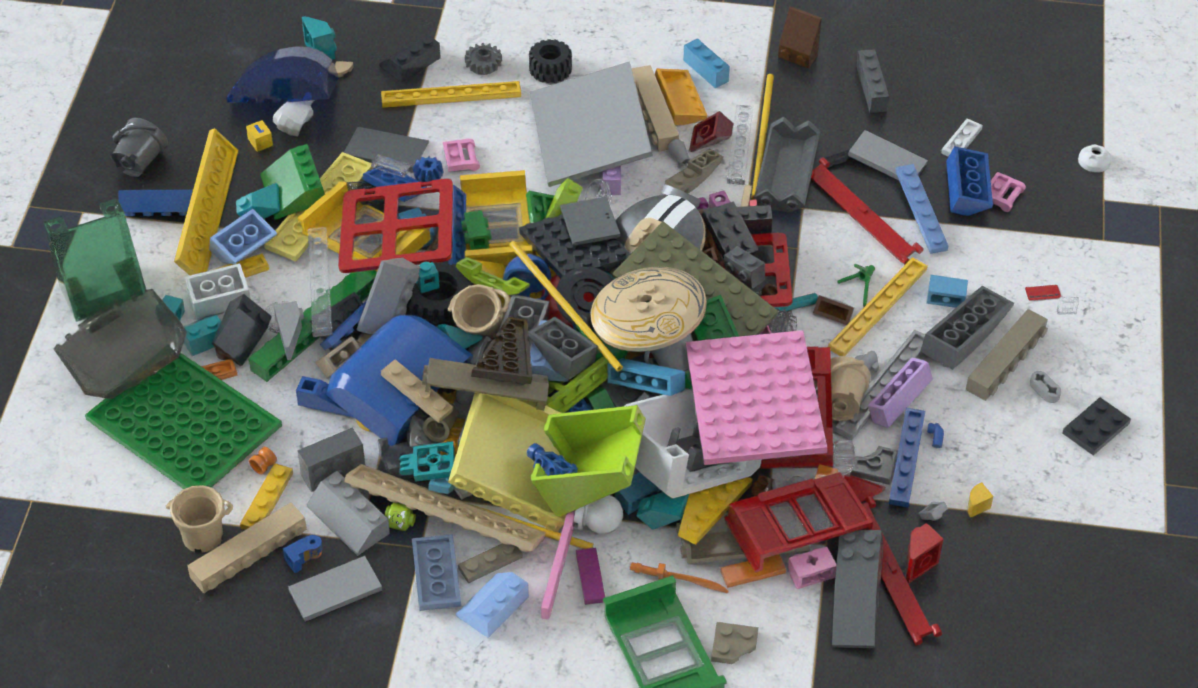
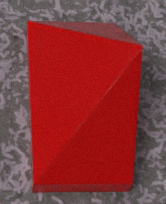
M850 474L844 475V479L847 480L860 502L865 501V498L868 496L873 497L885 491V486Z

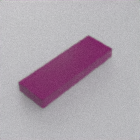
M597 549L576 550L584 604L604 603L605 593Z

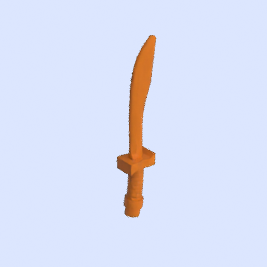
M632 562L630 570L635 573L659 577L658 580L673 575L675 579L689 581L724 593L729 592L722 585L704 578L668 572L666 564L659 563L658 568H654L638 562Z

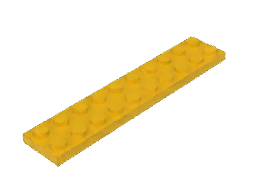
M215 128L210 130L174 259V262L190 276L207 272L212 254L209 250L210 237L218 231L238 154V149Z

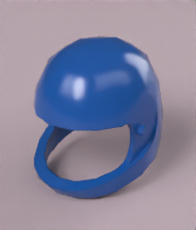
M527 254L546 278L550 280L552 277L548 264L539 256ZM518 256L508 263L503 274V280L508 281L515 277L530 284L527 289L515 295L530 298L529 295L532 292L537 293L545 288ZM546 288L544 295L538 298L539 300H545L549 295Z

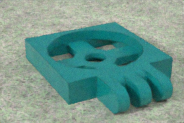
M453 441L413 446V454L400 456V474H414L415 481L450 477L455 460ZM438 451L445 452L448 455H440ZM430 453L427 457L421 458L425 454ZM434 458L438 459V461H437L436 463H431V462H430L431 459H434ZM450 462V466L447 469L438 470V466L441 463ZM428 465L430 467V471L421 472L418 469V466Z

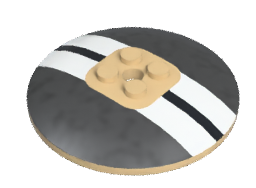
M658 195L646 198L626 209L615 220L620 232V237L616 239L630 253L662 221L701 251L704 246L705 225L701 214L693 204L678 196ZM617 268L608 271L612 274Z

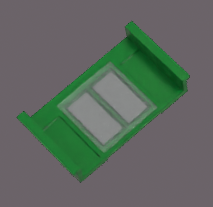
M673 575L603 598L604 616L639 688L725 687L727 681L724 675H717L676 594V580Z

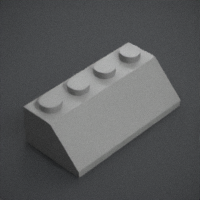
M404 258L381 261L357 327L358 331L373 335L393 317L405 315L408 300L412 297L414 284L419 278V266Z
M336 471L320 482L307 503V507L358 556L390 534L388 518L356 488L344 482L345 478Z

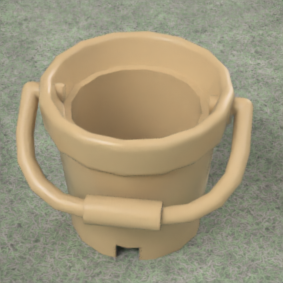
M479 284L472 285L463 289L452 298L448 311L452 312L455 323L463 331L481 335L482 337L487 335L490 339H493L497 332H499L505 312H507L510 297L506 292L494 289V287ZM497 294H500L505 298L503 308Z
M846 356L831 358L833 420L847 421L853 419L854 414L857 413L858 415L863 395L869 387L871 378L869 369L863 360ZM814 380L815 390L817 387V380Z
M202 485L183 489L174 499L167 503L166 509H170V515L180 530L185 546L194 552L195 549L208 552L215 549L221 543L223 535L222 518L230 514L233 510V504L224 500L215 489Z

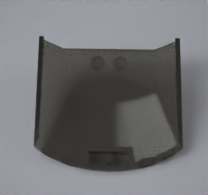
M153 289L146 290V294L137 296L135 293L130 295L131 299L121 303L119 300L101 309L78 325L79 330L73 335L68 333L65 336L66 341L62 345L57 344L53 348L85 395L113 399L179 358L187 331Z

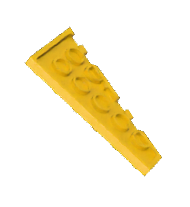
M746 477L690 493L678 536L696 545L729 510V504L736 502L749 489L753 479Z

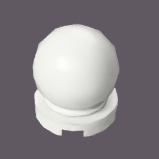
M608 495L576 509L574 516L576 525H574V529L583 530L584 526L587 525L591 531L599 534L615 531L623 519V509L620 502L615 497Z

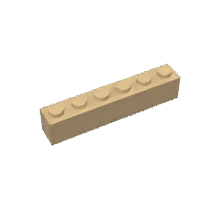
M648 65L632 68L644 121L647 122L648 133H651L652 144L656 145L658 152L669 150V143L679 139V133L652 67Z
M290 502L187 565L190 578L203 593L216 588L218 584L226 579L232 578L239 571L250 567L255 561L266 557L276 548L301 535L307 530L305 517Z

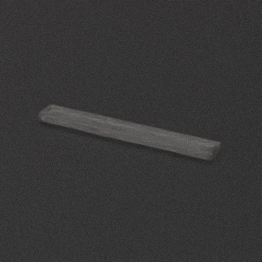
M326 227L308 229L313 337L333 335L328 237Z

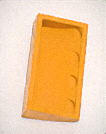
M656 68L654 75L674 124L686 125L706 119L708 115L689 71Z

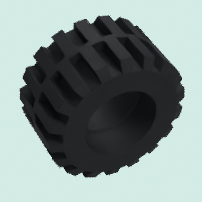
M556 39L536 42L529 51V71L531 76H534L536 80L539 79L540 82L546 83L564 81V78H568L572 72V50L569 49L565 42H559Z

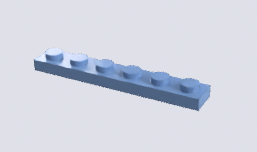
M914 164L896 167V174L930 254L948 251V243Z

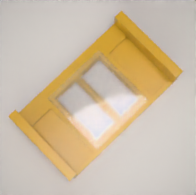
M525 170L460 175L461 190L466 194V212L482 210L483 216L488 219L489 228L486 229H490L492 238L489 241L488 249L470 250L469 244H466L465 258L500 263L507 266L512 259L517 257V254L509 246L512 241H515L526 254H533L532 245H529L519 233V227L530 223L526 199Z
M340 181L298 217L304 235L324 244L325 247L339 253L343 198L345 192L348 191L347 183ZM363 202L357 203L355 224L374 223L384 220L383 212ZM430 228L399 231L397 233L396 255L416 253L431 240ZM383 234L355 237L353 260L380 257L382 255Z

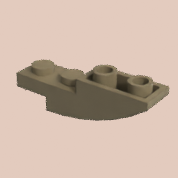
M709 148L688 161L687 168L665 180V184L690 193L712 174L724 156Z

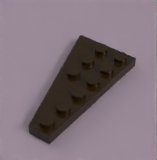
M513 317L506 319L501 327V331L497 332L495 339L491 341L485 350L482 359H479L477 366L472 369L471 377L493 379L498 382L509 381L521 385L531 384L532 367L527 319Z

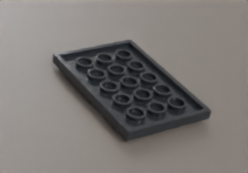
M563 214L519 227L520 235L529 245H532V248L560 279L569 271L579 267H593L602 271L618 268L631 254L616 238L573 246Z

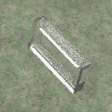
M377 154L372 160L371 167L405 177L411 169V164Z

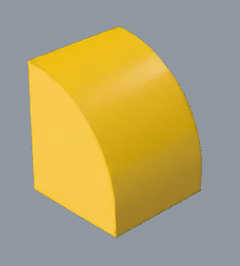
M982 482L975 485L970 492L967 506L970 517L991 509L994 496Z

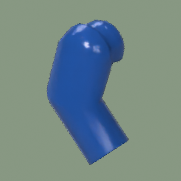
M929 423L927 432L934 434L932 446L942 448L943 428L939 423Z

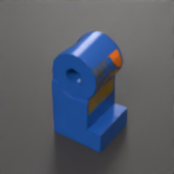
M309 535L283 548L284 560L294 573L302 570L301 564L310 559H317L322 555V540L319 536Z

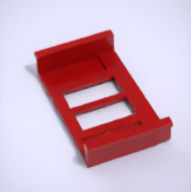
M807 347L813 380H817V400L827 443V453L762 459L761 469L818 468L819 464L833 468L830 347Z

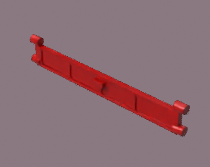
M824 157L819 160L820 165L812 170L811 180L893 256L905 265L909 261L908 257L915 251L918 254L923 252L924 248L917 242L911 246L827 169L830 163Z
M868 496L865 498L866 503L862 505L873 521L872 530H881L870 510L876 507V503L872 496ZM882 533L884 550L881 578L915 645H920L923 642L922 637L932 633L935 637L941 636L942 631L938 624L929 625Z

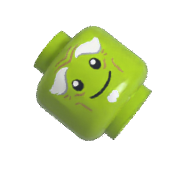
M393 503L391 506H387L384 515L388 518L389 528L406 531L409 526H413L416 519L413 509H409L402 503Z

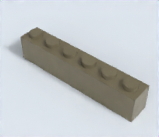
M1027 309L968 377L966 391L985 401L990 395L993 396L1000 383L1004 384L1008 374L1016 370L1018 362L1026 358L1030 348L1034 349L1038 339L1045 336L1048 330L1046 327L1048 319Z

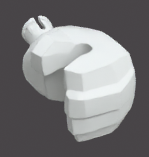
M306 92L302 100L294 98L281 106L273 116V122L277 125V128L291 136H298L303 124L308 122L313 116V110L310 105L315 101V96L310 92Z

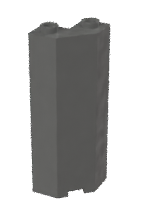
M782 117L771 124L754 198L761 205H771V210L790 213L805 206L820 136V130L810 121L795 127L785 117Z

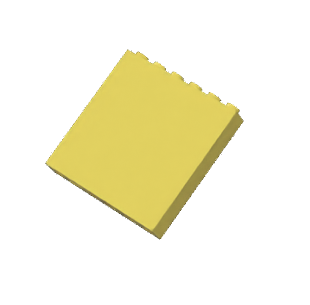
M474 393L448 483L458 489L468 491L476 497L483 498L493 505L505 508L513 514H518L531 522L540 524L548 530L558 532L564 526L567 514L560 517L556 516L535 485H533L531 475L534 472L533 466L535 461L527 456V450L532 444L537 443L544 448L545 452H554L560 455L544 432V425L547 422L548 415L560 414V412L548 406H545L544 411L536 410L537 402Z

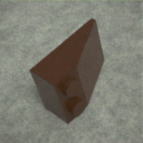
M790 6L779 43L778 57L810 68L818 57L822 18Z

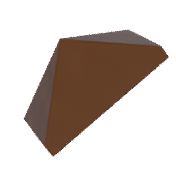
M819 295L813 313L847 325L851 320L854 307Z

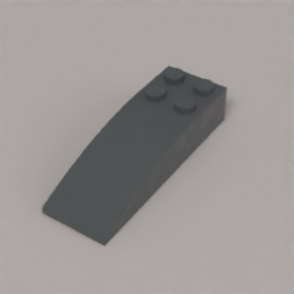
M981 286L925 334L920 352L953 370L991 334L1014 306V302Z
M858 530L839 536L832 647L875 648L884 550L881 530Z

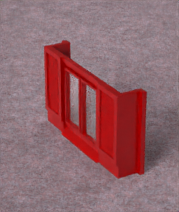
M840 472L814 480L813 478L730 503L728 516L724 517L727 526L754 572L763 570L764 558L854 531L872 530L873 527L872 519Z

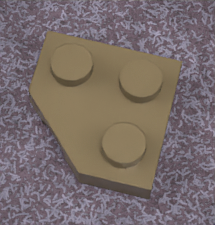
M717 622L711 662L734 664L744 654L756 650L759 627Z

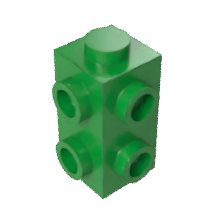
M482 210L465 212L464 220L461 221L463 232L466 231L464 233L465 243L469 244L470 250L488 249L489 241L492 238L490 229H486L489 228L487 217L483 216Z

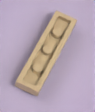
M393 360L381 370L382 377L438 423L453 411V406L431 388L429 392H425L426 385H422V381L397 360Z

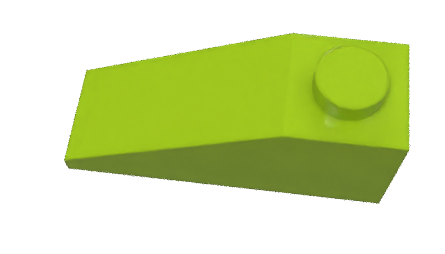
M567 178L557 188L545 218H553L562 214L560 205L577 202L583 187Z

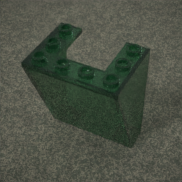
M118 198L99 204L104 217L71 228H67L62 216L43 222L58 283L76 322L149 298L125 213ZM109 206H115L116 208L114 211L106 210ZM53 224L61 225L58 229L50 228Z

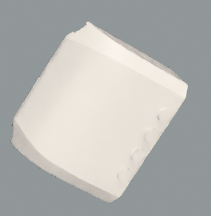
M685 389L672 396L660 395L625 405H638L646 418L635 467L671 498L749 477L760 467L762 459L721 463L690 472L686 468L689 454L677 444L667 447L672 429L678 427L681 429L678 438L681 439L692 436L695 424L698 423L692 389Z

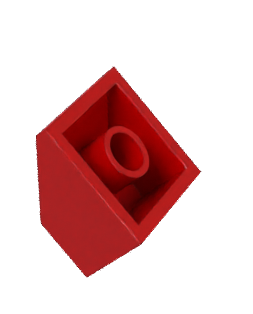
M927 523L921 527H916L910 534L906 563V580L908 584L939 563L944 539Z

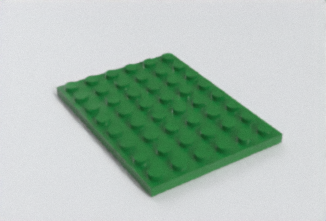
M172 346L167 347L85 414L88 422L183 489L202 485L213 487L282 427L280 419Z

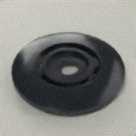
M579 267L566 273L559 281L556 289L590 329H593L591 313H586L591 312L593 302H586L583 295L591 293L595 300L600 291L614 279L600 269ZM556 301L562 316L576 326L577 324Z

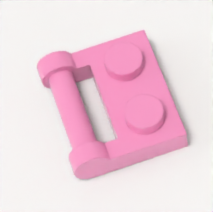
M473 139L443 142L448 172L466 169L476 171L480 168L479 161L476 159L475 142ZM462 148L467 149L469 160L465 161Z
M997 172L991 180L993 204L1001 207L1003 211L1009 212L1016 198L1026 189L1025 184ZM1010 187L1014 188L1007 200L1004 199L1003 196Z

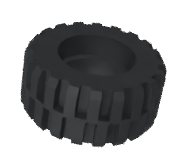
M436 262L434 265L438 271L439 288L421 293L415 283L412 297L408 300L405 315L421 317L435 327L438 325H449L459 328L453 319L452 312L448 311V307L456 294L468 286L474 285V283L468 280L457 269L455 264L452 263L450 265L448 262ZM431 279L425 280L424 284L432 282ZM434 293L451 295L450 298L442 301H433L425 298Z

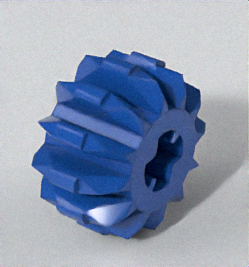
M421 157V160H416L413 167L414 177L419 182L439 180L444 173L442 163L436 157Z

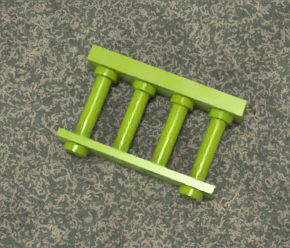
M602 356L581 374L572 377V381L565 386L562 385L565 381H548V395L554 390L558 392L551 397L547 396L546 406L560 413H565L608 379V360Z

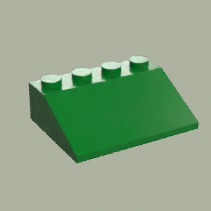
M307 144L290 149L260 174L264 188L275 183L279 186L280 211L273 214L275 219L306 210L325 195Z

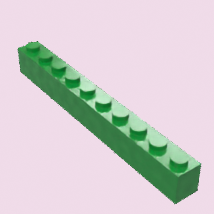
M377 271L353 272L346 275L341 282L333 286L329 292L320 297L317 302L303 312L304 319H301L302 329L291 360L286 358L281 336L278 332L275 337L267 341L263 347L248 358L250 371L268 382L320 338L309 321L353 292L358 295L361 301H364L370 294Z

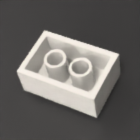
M240 263L185 277L187 293L196 319L225 312L229 302L242 294L250 298L249 288Z

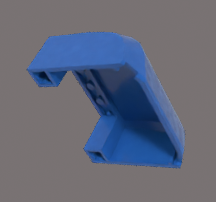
M399 315L393 317L380 327L331 375L326 396L379 438L387 437L388 445H396L406 437L412 417L421 408L382 377L381 370L393 360H397L422 381L424 365H428L429 358L470 364L473 355L421 317ZM430 386V388L435 392H437L441 388Z

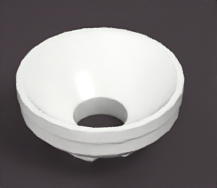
M1094 144L1081 150L1078 161L1084 169L1090 172H1103L1110 167L1111 155L1103 146ZM1092 151H1099L1101 154H1094Z

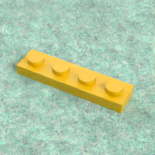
M274 463L240 523L241 529L246 530L271 514L293 475V468Z

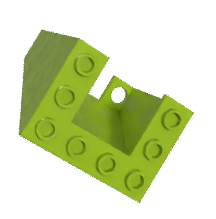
M638 405L548 415L547 422L544 425L545 434L549 437L559 454L563 456L564 460L570 464H575L578 468L577 473L548 476L540 464H535L531 481L556 516H563L631 486L646 421Z

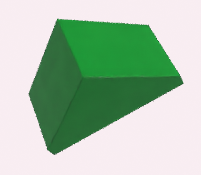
M603 387L595 388L584 397V400L589 403L592 410L615 408L608 392Z

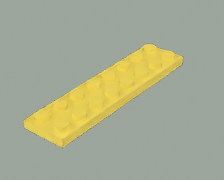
M342 152L320 178L324 193L326 194L340 181L347 183L348 191L356 190L364 181L362 179L363 174L372 170L373 164ZM306 210L288 215L275 230L277 235L264 244L265 249L297 261L314 241V239L303 234L301 222L298 221V217Z

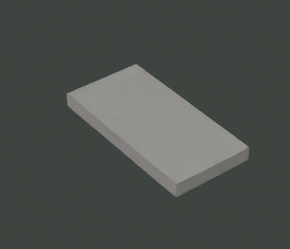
M864 130L848 153V156L897 180L899 179L896 174V167L914 164L919 176L928 160Z
M363 556L288 586V589L306 622L382 591V586L368 560Z

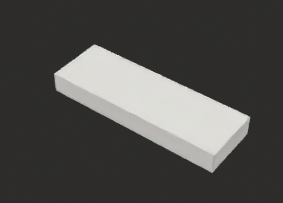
M966 119L942 148L941 154L949 157L954 146L967 149L980 133L983 125Z

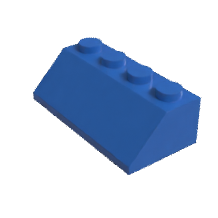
M954 146L946 160L951 212L969 216L992 208L993 199L988 153Z
M118 190L119 212H124V216H135V212H143V216H154V212H161V216H171L172 212H179V215H187L193 190Z

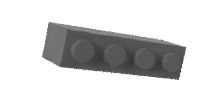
M875 49L858 51L856 67L869 112H887L889 94Z

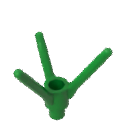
M854 264V267L860 271L838 280L837 283L840 284L854 278L865 281L863 306L865 307L867 305L870 276L873 275L875 267L873 265L863 267Z

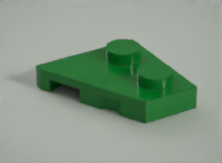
M530 190L526 193L530 223H536L545 219L554 195Z

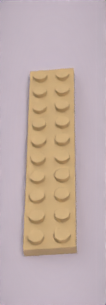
M363 464L347 473L344 480L353 488L365 489L372 495L386 497L390 502L405 504L409 509L424 511L428 516L440 517L443 521L450 524L456 523L465 530H474L480 532L484 537L496 538L503 544L515 545L521 551L532 552L545 539L546 532L444 494L430 491L425 487Z

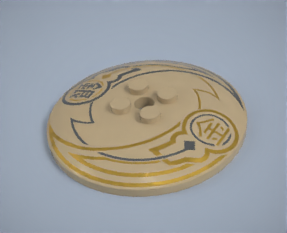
M669 267L638 269L616 278L600 291L591 308V322L598 337L610 346L626 351L656 350L682 340L700 324L706 311V295L699 281L682 270Z

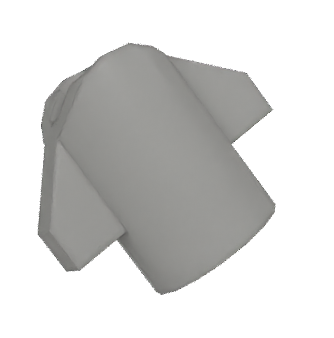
M869 351L865 355L855 357L857 360L864 361L869 372L871 370L875 372L879 370L875 351Z

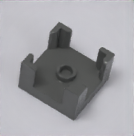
M698 423L695 424L692 436L678 439L681 429L679 427L672 429L667 447L677 444L689 454L686 468L690 472L718 465H704Z
M410 431L406 432L407 442L389 447L387 437L378 439L379 455L386 473L403 480L414 478V474H400V456L413 454V448L410 447ZM428 465L418 466L421 472L429 471Z

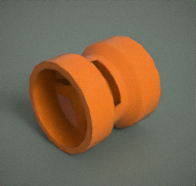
M263 447L259 450L258 455H254L249 459L252 469L261 475L267 471L268 466H272L277 462L276 455L268 447Z

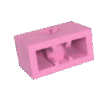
M828 547L816 548L810 552L790 557L788 572L796 588L800 589L835 578L837 564Z

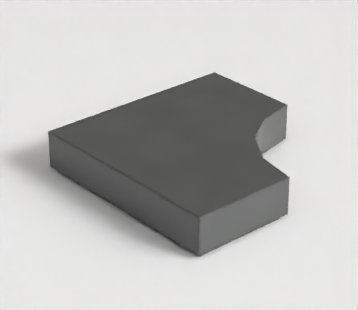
M878 446L877 450L871 455L864 457L855 456L850 475L889 485L898 450Z

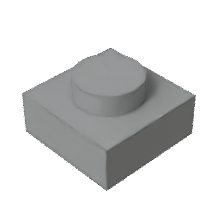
M931 502L919 512L922 520L936 521L942 517V513L948 507L945 502Z

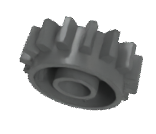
M482 43L481 46L475 44L474 48L470 46L469 50L465 51L466 67H469L470 71L476 74H491L498 70V66H501V50H497V46L491 47V43L488 45Z

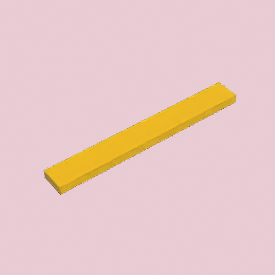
M520 81L381 91L382 108L521 97Z
M912 257L828 344L830 351L839 356H846L927 271L928 265Z

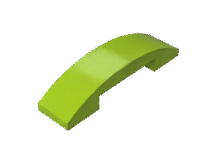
M468 257L456 263L457 269L475 285L494 287V289H500L508 295L519 294L530 285L515 277L506 281L482 271V263Z

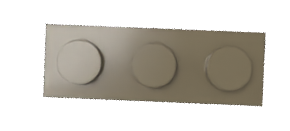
M502 543L458 564V569L469 584L523 558L522 552L515 545Z

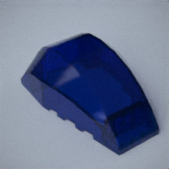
M311 47L278 49L263 55L251 63L239 76L226 99L227 102H249V99H256L257 102H264V99H273V102H280L281 99H287L288 102L329 99L338 80V73L333 60L322 51Z

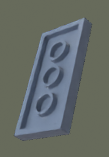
M453 534L412 538L419 611L460 607L461 598Z

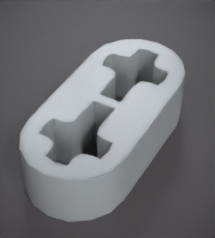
M1036 371L1032 373L1030 379L1031 387L1045 401L1049 403L1057 402L1060 399L1061 388L1045 372Z

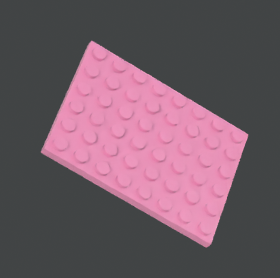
M803 330L686 342L704 465L827 453V443Z

